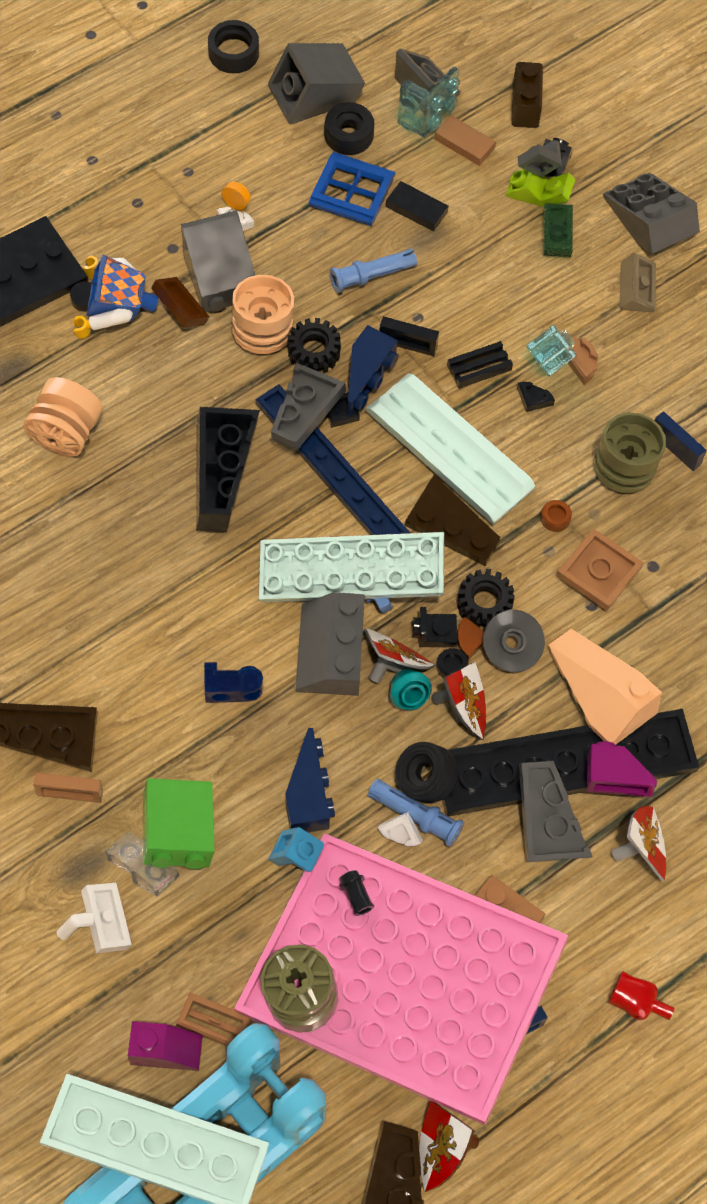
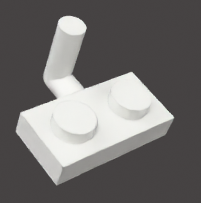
M117 884L86 885L81 890L86 913L72 915L57 930V936L62 940H66L79 927L90 926L96 953L127 950L132 943Z

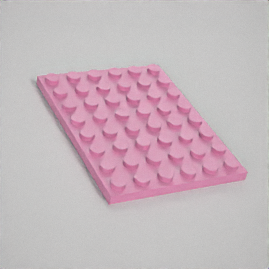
M324 833L320 840L324 843L322 852L313 870L310 872L304 871L234 1008L235 1011L251 1018L255 1022L267 1025L275 1031L486 1125L565 948L568 935ZM353 870H357L359 875L364 876L363 884L371 902L374 904V908L370 912L360 916L354 915L345 890H340L339 887L341 883L339 878ZM298 944L316 948L326 956L333 970L339 999L334 1015L324 1026L311 1032L301 1033L287 1030L274 1020L261 991L260 977L266 961L274 952L286 946ZM301 979L294 980L295 988L302 986Z

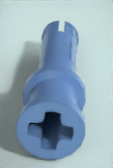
M411 248L365 263L357 260L351 266L340 269L336 267L330 268L331 283L337 293L343 292V288L357 284L364 286L372 278L417 266V257Z
M378 778L369 789L367 795L369 798L382 803L400 815L409 812L412 820L420 825L419 828L423 833L427 834L430 832L446 841V846L448 847L454 845L463 829L464 821H455L441 813L439 807L423 805Z

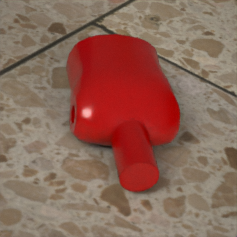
M624 971L621 972L608 1002L624 1010L637 1020L646 1019L651 1012L670 1020L675 1009L657 1000L658 988L654 983L636 978Z

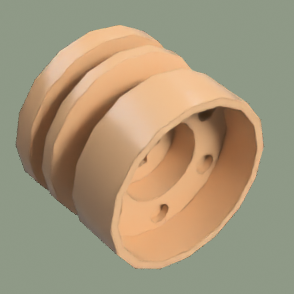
M272 275L251 276L237 285L233 292L232 334L235 341L243 349L255 354H270L279 351L288 344V335H290V330L293 327L294 295L290 286Z
M59 377L49 378L37 397L38 404L31 408L30 414L23 423L24 430L31 439L49 451L69 457L77 456L82 452L84 443L89 438V430L95 426L103 411L102 404L98 397L90 390L76 382Z

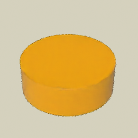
M229 182L222 190L223 200L235 210H243L251 200L248 189L241 183Z

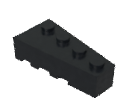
M215 407L199 408L196 425V531L227 532L260 410Z

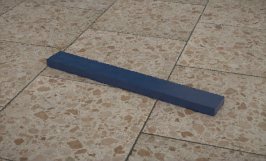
M280 384L255 399L256 406L272 424H274L280 405L284 403L287 394ZM316 427L296 451L369 535L410 534L402 522L319 428Z

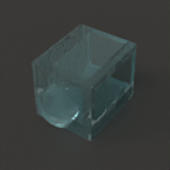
M552 325L526 345L548 376H551L577 356L572 349V346L575 344L574 340L566 330L560 333L555 325Z

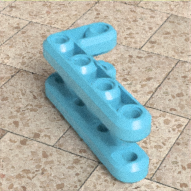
M255 1023L243 1030L228 1045L226 1049L227 1061L224 1065L175 1105L172 1110L213 1124L220 1118L224 1120L227 1116L231 1115L248 1136L269 1142V1148L257 1180L258 1183L321 1128L326 1121L327 1105L325 1092L312 1079L300 1078L299 1083L290 1090L275 1074L280 1069V1040L267 1025ZM264 1081L280 1099L276 1098L273 1102V1114L271 1117L266 1114L252 1097L255 1089ZM106 1167L99 1169L63 1202V1204L153 1203L142 1191L146 1186V1181ZM184 1195L175 1204L210 1203Z

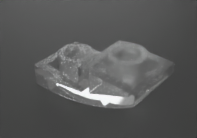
M129 831L105 851L108 861L131 873L133 883L155 896L160 895L180 876L179 871L174 866L157 868L153 865H143V840Z

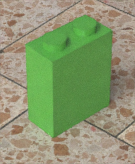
M147 778L143 791V865H153L157 868L186 866L189 869L209 867L215 852L212 782Z

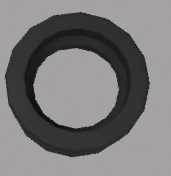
M227 20L217 24L208 35V54L212 65L226 73H241L252 68L259 58V36L256 30L248 23L240 20ZM227 40H241L250 46L246 51L239 54H228L218 49V46Z

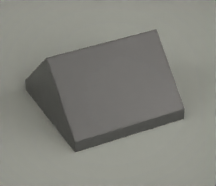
M401 48L396 52L395 79L427 114L456 98L461 93L428 56Z

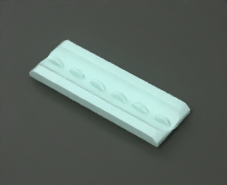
M408 373L385 394L366 408V411L493 525L536 487L531 477L413 374Z
M444 532L261 540L259 600L264 602L311 601L333 592L365 594V599L443 595Z

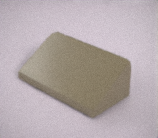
M633 253L621 262L619 307L623 310L654 312L656 263Z

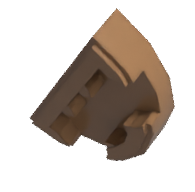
M568 334L554 336L552 342L561 336L575 354L567 363L584 385L588 383L597 370L598 355L594 346L583 337L579 339L567 336ZM558 340L557 344L559 345H557L556 349L566 360L571 354L563 343Z

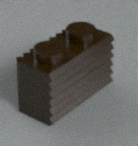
M516 63L512 97V125L514 127H539L543 90V65L541 63Z

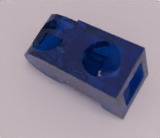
M204 662L206 703L255 701L263 694V675L258 668L245 666L239 670H218L217 662Z

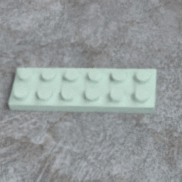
M70 1074L65 1076L40 1140L42 1146L210 1204H250L269 1148V1142Z

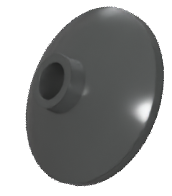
M506 610L500 612L488 622L484 630V651L488 659L501 670L507 672L525 671L539 661L544 651L545 638L543 630L538 621L524 611ZM508 637L514 638L516 642L514 648L507 646L506 639Z

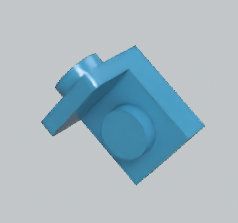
M300 827L284 830L281 832L268 860L278 866L293 863L304 871L310 872L313 870L322 852L324 843Z

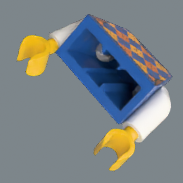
M102 255L99 262L95 256L87 257L85 260L87 266H84L82 269L88 276V279H92L86 314L90 317L89 320H86L83 316H76L73 323L75 327L82 326L73 330L77 338L83 339L89 336L91 328L98 330L132 322L140 308L151 312L155 311L158 296L144 291L146 278L144 273L137 271L122 257L110 258Z

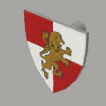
M364 629L379 656L369 676V679L380 683L387 669L398 673L404 669L434 668L435 664L404 644L371 629Z
M643 806L635 810L631 816L627 834L629 843L613 849L612 855L618 862L641 854L660 880L665 881L666 851L661 827L654 807Z

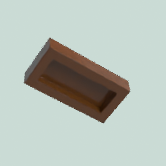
M177 277L155 280L151 289L183 328L205 325L209 315Z

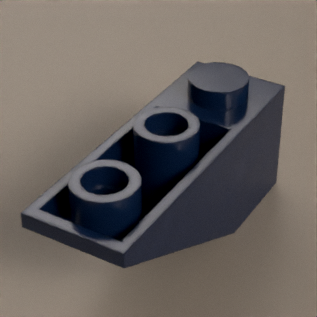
M369 325L365 327L352 345L347 414L352 415L353 408L358 411L364 409L369 393L372 389L376 391L384 378L383 374L387 369L391 370L395 366L399 354L396 353L398 340Z
M308 728L285 793L289 828L300 827L308 833L329 829L330 818L335 817L332 798L326 799L324 787H329L327 768H320L319 757H324L321 738H315L313 728Z

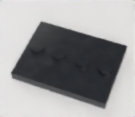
M47 216L0 238V327L70 293L72 287L77 283L89 282L88 276Z

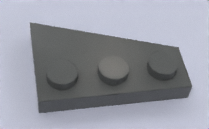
M296 362L292 381L288 383L287 394L284 403L280 405L271 435L272 440L298 450L346 392V384Z
M555 762L519 763L526 862L593 857L581 833L582 829L578 819L574 816L568 801L569 797Z

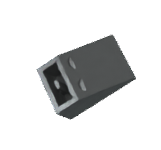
M651 173L641 174L636 179L625 184L616 185L612 190L603 193L604 199L636 243L652 254L700 232L697 202Z

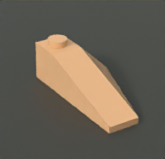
M570 629L548 645V650L562 677L566 678L573 691L572 695L576 703L579 702L585 714L588 726L603 741L619 743L658 713L662 692L638 670L573 629Z

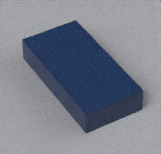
M664 411L660 413L654 421L661 426L666 436V447L688 468L695 471L701 466L707 450Z

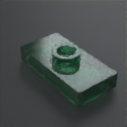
M545 203L543 211V256L571 257L573 252V205Z

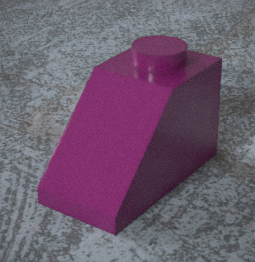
M609 741L591 744L587 755L586 792L652 797L657 786V779L625 746H616L615 743Z
M132 1021L128 1048L130 1065L199 1071L203 1035L167 1024Z

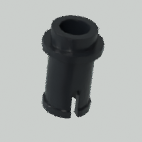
M353 870L339 878L341 882L339 885L340 890H345L355 916L366 914L374 908V904L371 902L363 884L365 880L363 875H359L357 870Z

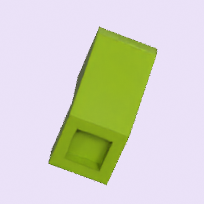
M525 169L518 170L510 178L506 195L512 199L549 208L569 201L576 179L570 173L547 179L545 176L539 177Z

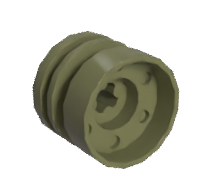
M627 412L611 419L604 429L594 457V471L598 479L606 487L620 493L642 491L650 485L666 448V436L661 426L652 418L641 413Z
M298 944L289 945L274 952L266 961L260 976L261 991L274 1020L285 1029L298 1033L311 1032L324 1026L334 1015L339 1001L336 980L326 956L316 948ZM301 979L302 986L299 988H295L294 980Z

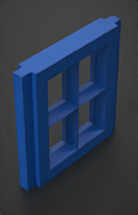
M332 152L313 190L309 206L372 226L392 185L395 172ZM338 169L354 174L355 177L352 184L332 179L335 170ZM360 177L379 182L380 185L376 193L356 187ZM328 184L348 191L344 201L324 195ZM356 193L372 198L369 209L349 203L352 194Z

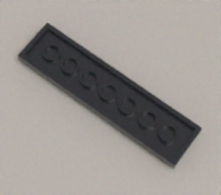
M683 709L657 713L616 744V746H625L656 779L694 773L699 769ZM586 725L450 749L448 751L453 755L457 763L458 775L453 790L443 799L446 816L521 804L519 763L554 761L567 795L586 792L587 755L591 744H597L603 740Z

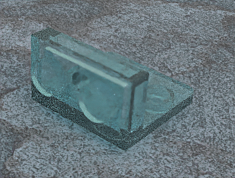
M453 66L431 92L406 79L400 87L397 123L423 138L431 130L435 131L441 124L444 115L447 112L451 113L457 105L456 92L460 84L458 79L459 69Z

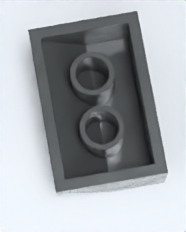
M333 592L302 604L296 692L359 696L365 594Z

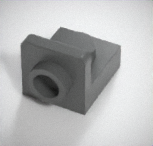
M556 140L551 141L545 146L539 144L533 146L517 157L519 167L539 177H543L562 166L560 144Z

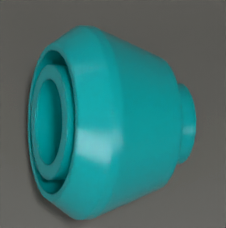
M401 670L391 680L390 698L398 709L409 711L420 708L431 695V681L426 675L415 670Z

